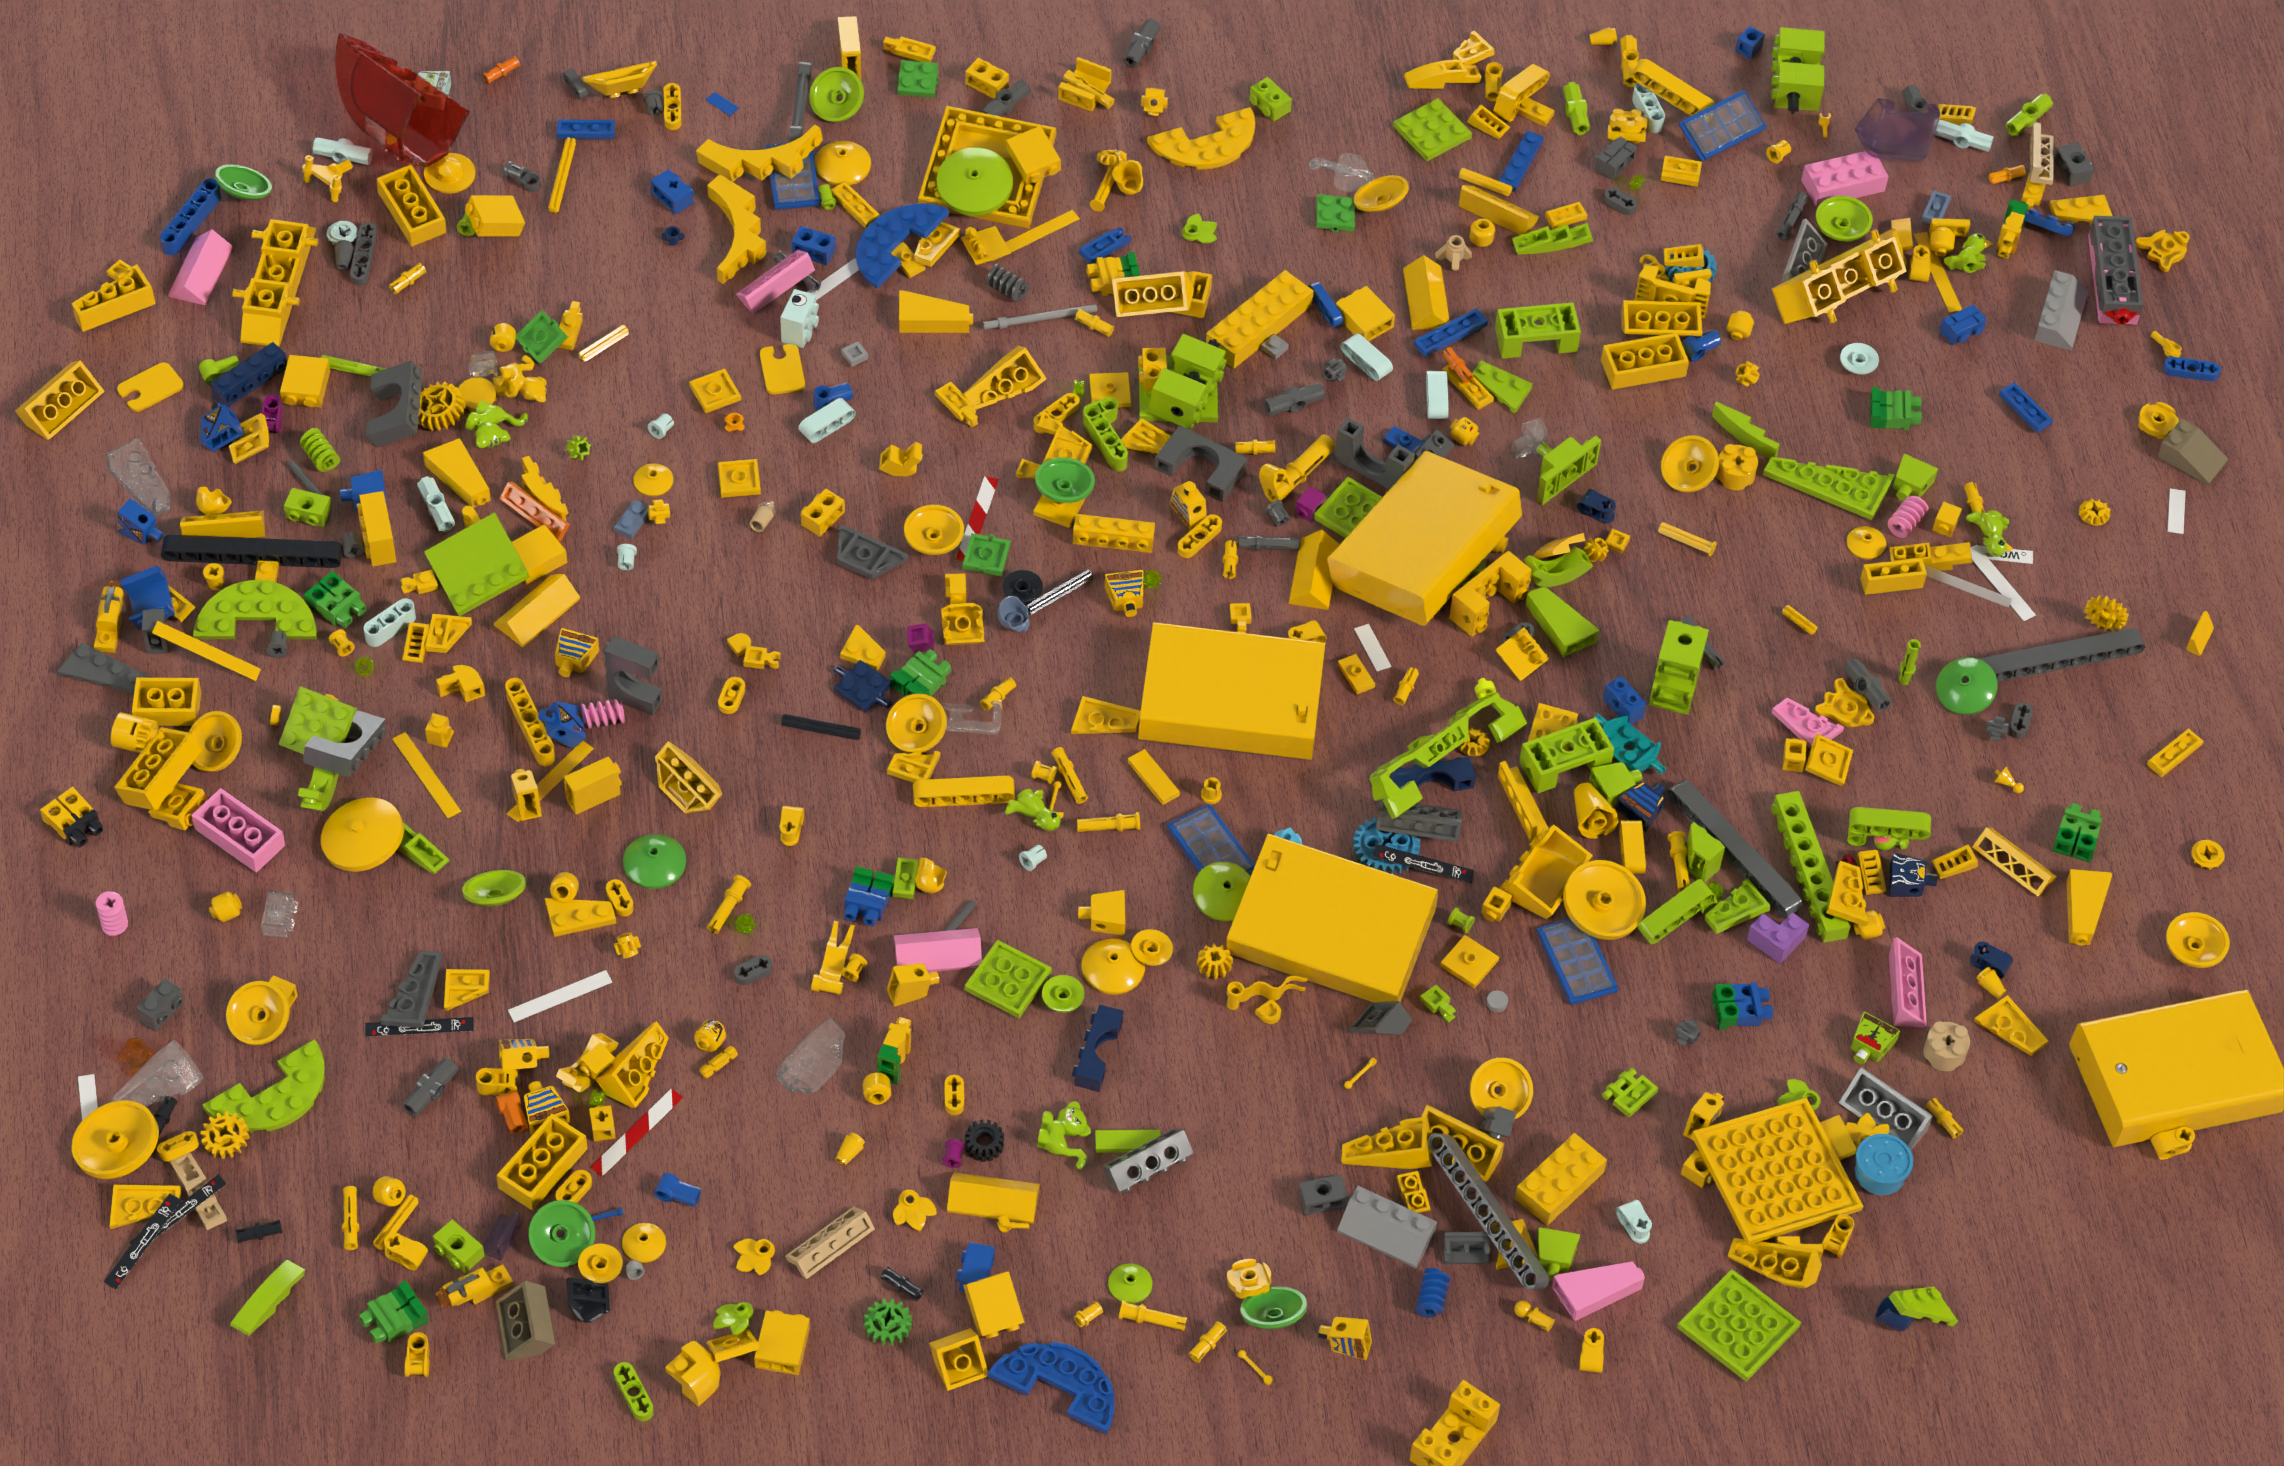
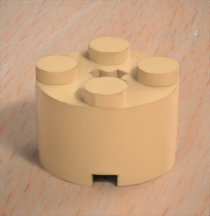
M1938 1021L1934 1024L1928 1033L1923 1049L1925 1059H1928L1933 1068L1940 1071H1953L1964 1063L1970 1047L1967 1028L1953 1022Z

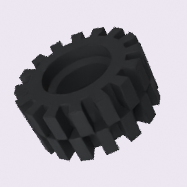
M982 1119L980 1124H977L975 1121L973 1122V1127L969 1125L968 1131L965 1133L966 1152H969L971 1158L975 1155L974 1160L978 1161L980 1157L982 1162H986V1158L992 1161L993 1156L998 1158L999 1153H1002L1004 1132H1002L1000 1126L997 1128L998 1124L996 1122L991 1125V1120L987 1119V1123H984ZM980 1136H989L993 1139V1142L990 1145L982 1146L976 1142V1139Z

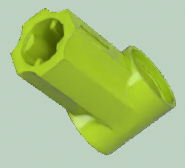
M235 355L216 362L212 359H207L199 364V370L205 383L211 386V382L237 366L239 360Z

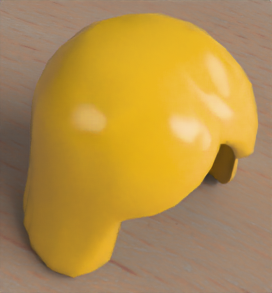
M1123 161L1113 169L1112 177L1121 192L1126 195H1134L1140 192L1143 187L1142 166L1138 161Z
M921 857L915 876V885L925 893H937L944 886L947 871L934 865V862L930 859Z

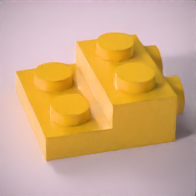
M177 783L157 810H149L148 813L152 818L167 821L170 827L186 831L189 826L194 825L192 814L208 800V797L203 789Z

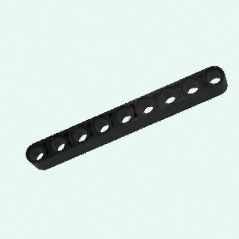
M171 534L163 538L161 557L171 562L257 565L258 561L279 562V566L337 568L341 565L343 546L335 541Z

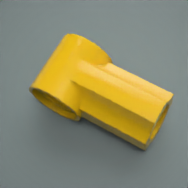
M1491 62L1486 66L1485 98L1489 101H1496L1502 88L1503 68L1497 62Z

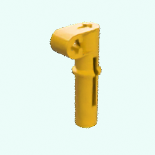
M1325 434L1321 435L1293 463H1288L1286 470L1269 463L1263 465L1259 472V479L1267 499L1271 502L1275 500L1282 501L1298 484L1304 483L1307 479L1306 477L1335 450L1334 441Z

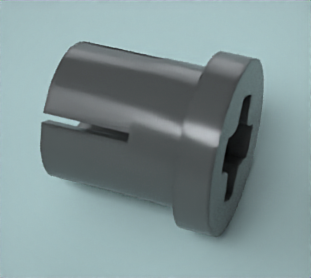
M650 90L643 94V101L646 103L647 111L650 115H653V113L658 115L662 112V94L658 90Z
M1275 500L1265 508V513L1273 519L1277 526L1286 524L1290 519L1281 500Z
M353 531L345 533L342 536L345 556L348 558L361 556L364 552V547L359 541L357 533Z
M282 631L271 633L270 643L267 645L268 655L274 658H282L287 655L286 633Z

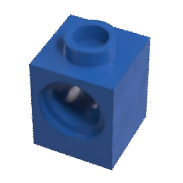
M1749 26L1738 37L1735 51L1751 60L1763 47L1765 34Z

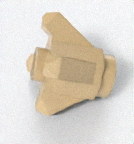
M1453 235L1443 247L1435 252V256L1438 260L1446 258L1451 262L1452 270L1457 271L1459 270V261L1463 258L1465 260L1472 258V252L1465 245V241L1461 236Z

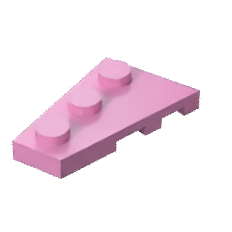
M1786 698L1772 709V714L1800 740H1805L1806 746L1810 749L1816 734L1832 740L1844 730L1843 726L1828 722V718L1822 715L1819 717L1809 712L1808 708L1789 698Z

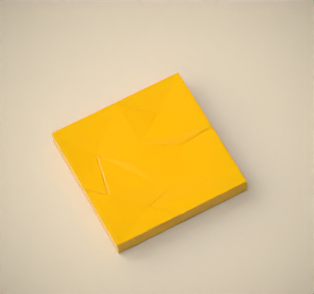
M946 106L919 193L918 204H935L948 208L949 213L963 215L950 209L938 194L937 173L946 158L957 151L967 148L988 149L997 153L1002 158L1010 156L1007 152V139L1039 126L1042 127L1052 146H1054L1056 128ZM1008 159L1005 161L1012 171L1013 188L1006 203L996 211L986 215L963 216L1029 229L1044 178L1038 182L1026 184L1013 160Z

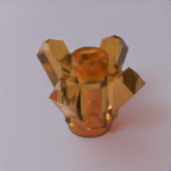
M132 1037L126 1041L125 1047L118 1052V1060L128 1062L131 1065V1076L137 1078L140 1076V1067L146 1062H157L159 1054L147 1047L140 1038Z

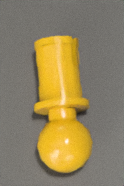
M1524 1300L1517 1302L1514 1306L1515 1314L1518 1317H1529L1528 1323L1532 1322L1547 1332L1552 1328L1555 1319L1539 1311L1538 1307L1532 1310L1530 1303Z

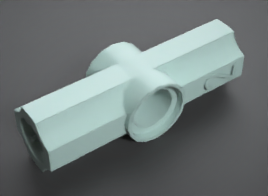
M1939 120L1935 132L1937 136L1953 140L1954 144L1960 148L1971 146L1989 152L1994 139L1993 136L1975 131L1974 127L1970 124L1963 123L1959 126L1943 120Z
M318 137L315 138L313 145V154L332 157L337 163L348 159L352 162L370 165L372 161L373 150L371 148L353 145L350 140L345 138L333 141Z
M428 476L421 478L417 483V487L427 505L429 515L432 516L439 531H450L455 526V521L445 503L444 495L439 491L434 478Z

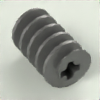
M996 263L989 272L987 278L988 286L993 287L996 291H1000L1001 294H1006L1014 302L1022 300L1029 291L1030 283H1025L1024 278L1019 279L1017 274L1012 276L1013 272L1011 270L1006 272V267L1000 269L1001 265Z

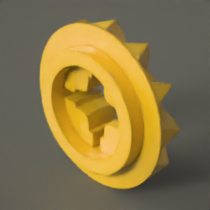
M1109 149L1097 153V161L1104 165H1118L1127 160V154L1121 150Z
M2091 498L2089 501L2084 500L2080 505L2079 516L2087 524L2099 526L2109 520L2111 509L2107 507V503H2102L2100 499L2095 501ZM2092 508H2095V510L2098 511L2097 515L2094 511H2092Z
M1471 727L1468 730L1469 739L1459 745L1458 748L1468 756L1483 755L1489 749L1490 739L1487 733H1483L1481 729L1476 730ZM1470 738H1472L1473 740L1477 739V744H1475L1474 742L1470 743Z
M2211 840L2198 841L2193 845L2191 851L2194 864L2198 863L2201 869L2203 867H2207L2209 870L2214 867L2218 868L2223 863L2225 857L2222 847ZM2205 850L2208 853V855L2211 856L2210 860H2208L2207 857L2204 855Z

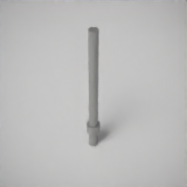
M1097 305L1012 318L999 317L997 320L983 322L984 330L998 327L999 329H1004L1011 325L1074 316L1079 309L1087 313L1097 312Z

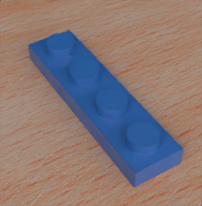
M1527 130L1499 179L1500 182L1511 185L1513 192H1516L1544 141V136Z
M1476 308L1415 339L1414 346L1424 357H1427L1486 327L1488 320Z

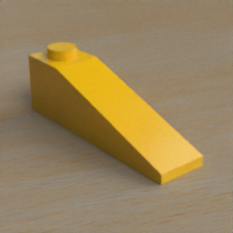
M653 1022L615 1057L612 1065L595 1078L607 1096L631 1108H636L647 1095L649 1090L647 1086L650 1079L655 1075L656 1071L654 1068L657 1060L661 1059L668 1041V1036L658 1022Z
M1427 1116L1405 1119L1399 1122L1400 1125L1390 1129L1387 1127L1382 1128L1380 1133L1373 1136L1365 1135L1342 1144V1164L1402 1169L1431 1167L1433 1154L1428 1147V1139L1431 1135Z

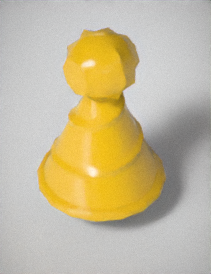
M2005 767L2002 772L1999 770L1995 771L1998 777L1994 783L2011 786L2016 794L2023 792L2024 785L2022 783H2015L2008 767Z

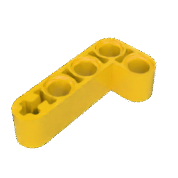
M1535 64L1527 67L1502 86L1493 113L1508 122H1512L1517 115L1520 103L1547 83L1550 72Z

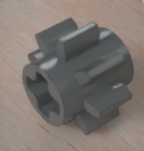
M1330 358L1324 363L1326 367L1323 368V374L1327 380L1340 382L1346 377L1344 373L1347 370V366L1343 360Z
M1995 716L1994 720L1989 719L1986 734L1991 735L1990 740L1999 742L2000 737L2006 738L2009 723H2004L2005 718Z
M1692 1019L1687 1020V1022L1682 1020L1675 1030V1034L1678 1036L1677 1042L1684 1046L1688 1045L1689 1042L1695 1044L1701 1034V1030L1697 1028L1699 1023Z

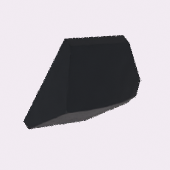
M570 1277L566 1279L568 1307L579 1321L592 1323L610 1311L608 1283H595L590 1280Z

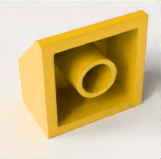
M971 1328L929 1343L935 1365L947 1391L988 1377V1369L979 1337Z

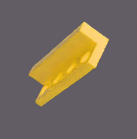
M1506 761L1500 762L1498 778L1529 840L1532 841L1544 828L1547 830L1549 828L1518 767L1509 768Z
M1986 827L1972 846V848L2036 896H2040L2048 883H2053L2057 878L2055 874L1993 828ZM1985 838H1988L1992 841L1993 850L1985 851L1979 846ZM2005 851L2008 853L2009 863L1999 862L1997 852ZM2014 864H2023L2026 875L2018 876L2015 874ZM2031 876H2039L2044 880L2038 889L2031 886Z

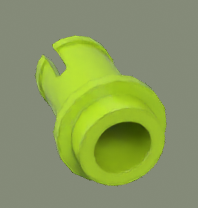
M821 185L818 188L822 199L821 206L825 210L833 209L836 200L832 196L830 185Z

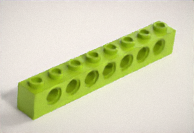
M1799 791L1775 795L1774 803L1771 804L1772 814L1777 817L1778 830L1780 833H1783L1786 850L1789 849L1790 862L1796 868L1798 883L1802 884L1803 897L1809 903L1810 916L1815 919L1817 935L1821 936L1823 943L1847 939L1850 930L1848 920L1826 913L1833 880Z

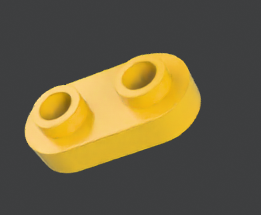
M731 677L725 682L718 699V707L722 713L732 714L738 710L746 690L745 682L742 678Z
M585 1170L573 1172L556 1191V1201L569 1197L571 1199L567 1201L578 1203L592 1187L590 1173ZM579 1182L585 1183L583 1185H578Z

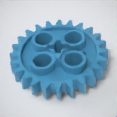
M1374 816L1371 822L1365 820L1364 826L1359 825V829L1355 831L1353 838V852H1356L1355 858L1360 859V864H1367L1369 867L1384 872L1389 871L1390 874H1393L1395 870L1398 874H1401L1402 868L1408 871L1409 866L1373 857L1375 843L1419 855L1420 839L1417 836L1376 830L1377 819Z

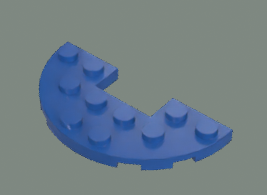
M910 204L895 208L877 217L865 229L856 248V261L863 278L871 286L878 289L902 264L900 258L891 255V252L911 232L926 239L949 215L948 208L935 204Z
M1037 1342L1026 1344L1010 1354H1005L988 1372V1378L1025 1396H1028L1037 1379H1040L1075 1396L1067 1411V1416L1106 1435L1111 1427L1114 1416L1112 1384L1109 1377L1101 1369L1100 1364L1078 1348L1057 1342H1051V1344H1037Z

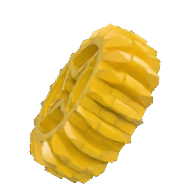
M438 381L436 385L429 384L428 388L423 387L420 393L419 425H422L424 429L429 428L431 431L436 428L439 432L443 427L448 430L450 424L455 426L454 421H460V416L464 415L465 409L464 397L460 390L452 383L448 385V383L444 382L441 385Z

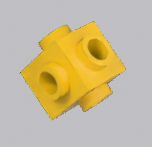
M1146 88L1145 95L1141 97V106L1144 107V111H1148V115L1159 116V113H1163V109H1167L1168 98L1165 97V89ZM1156 99L1157 105H1153L1151 100Z

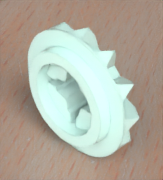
M349 221L335 222L327 230L328 241H331L333 246L340 240L355 242L358 236L357 227ZM340 231L343 234H346V237H342V235H340Z

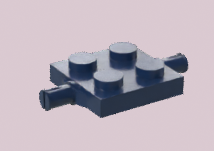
M860 660L848 671L840 665L835 667L834 672L840 675L842 679L834 686V691L861 711L866 713L877 703L886 709H889L892 705V702L884 697L885 692L892 686L891 681L865 662Z

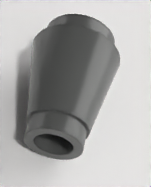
M340 240L335 245L336 264L339 270L348 269L354 251L352 243L347 240Z

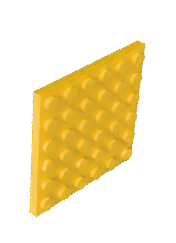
M1807 1098L1693 1131L1691 1134L1747 1245L1836 1219L1841 1214L1849 1215L1859 1212L1864 1207Z

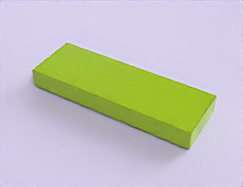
M1095 1130L1096 1153H1128L1159 1137L1161 1133L1160 1130Z

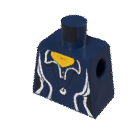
M1893 852L1890 862L1888 897H1920L1923 894L1925 885L1936 887L1938 874L1926 873V862L1924 860Z

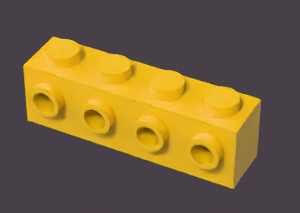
M1076 514L1073 528V544L1152 553L1155 523Z

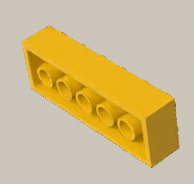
M1284 270L1206 333V343L1216 339L1217 343H1220L1219 348L1226 351L1224 358L1227 360L1226 364L1235 369L1261 347V344L1273 334H1278L1312 306L1314 291Z

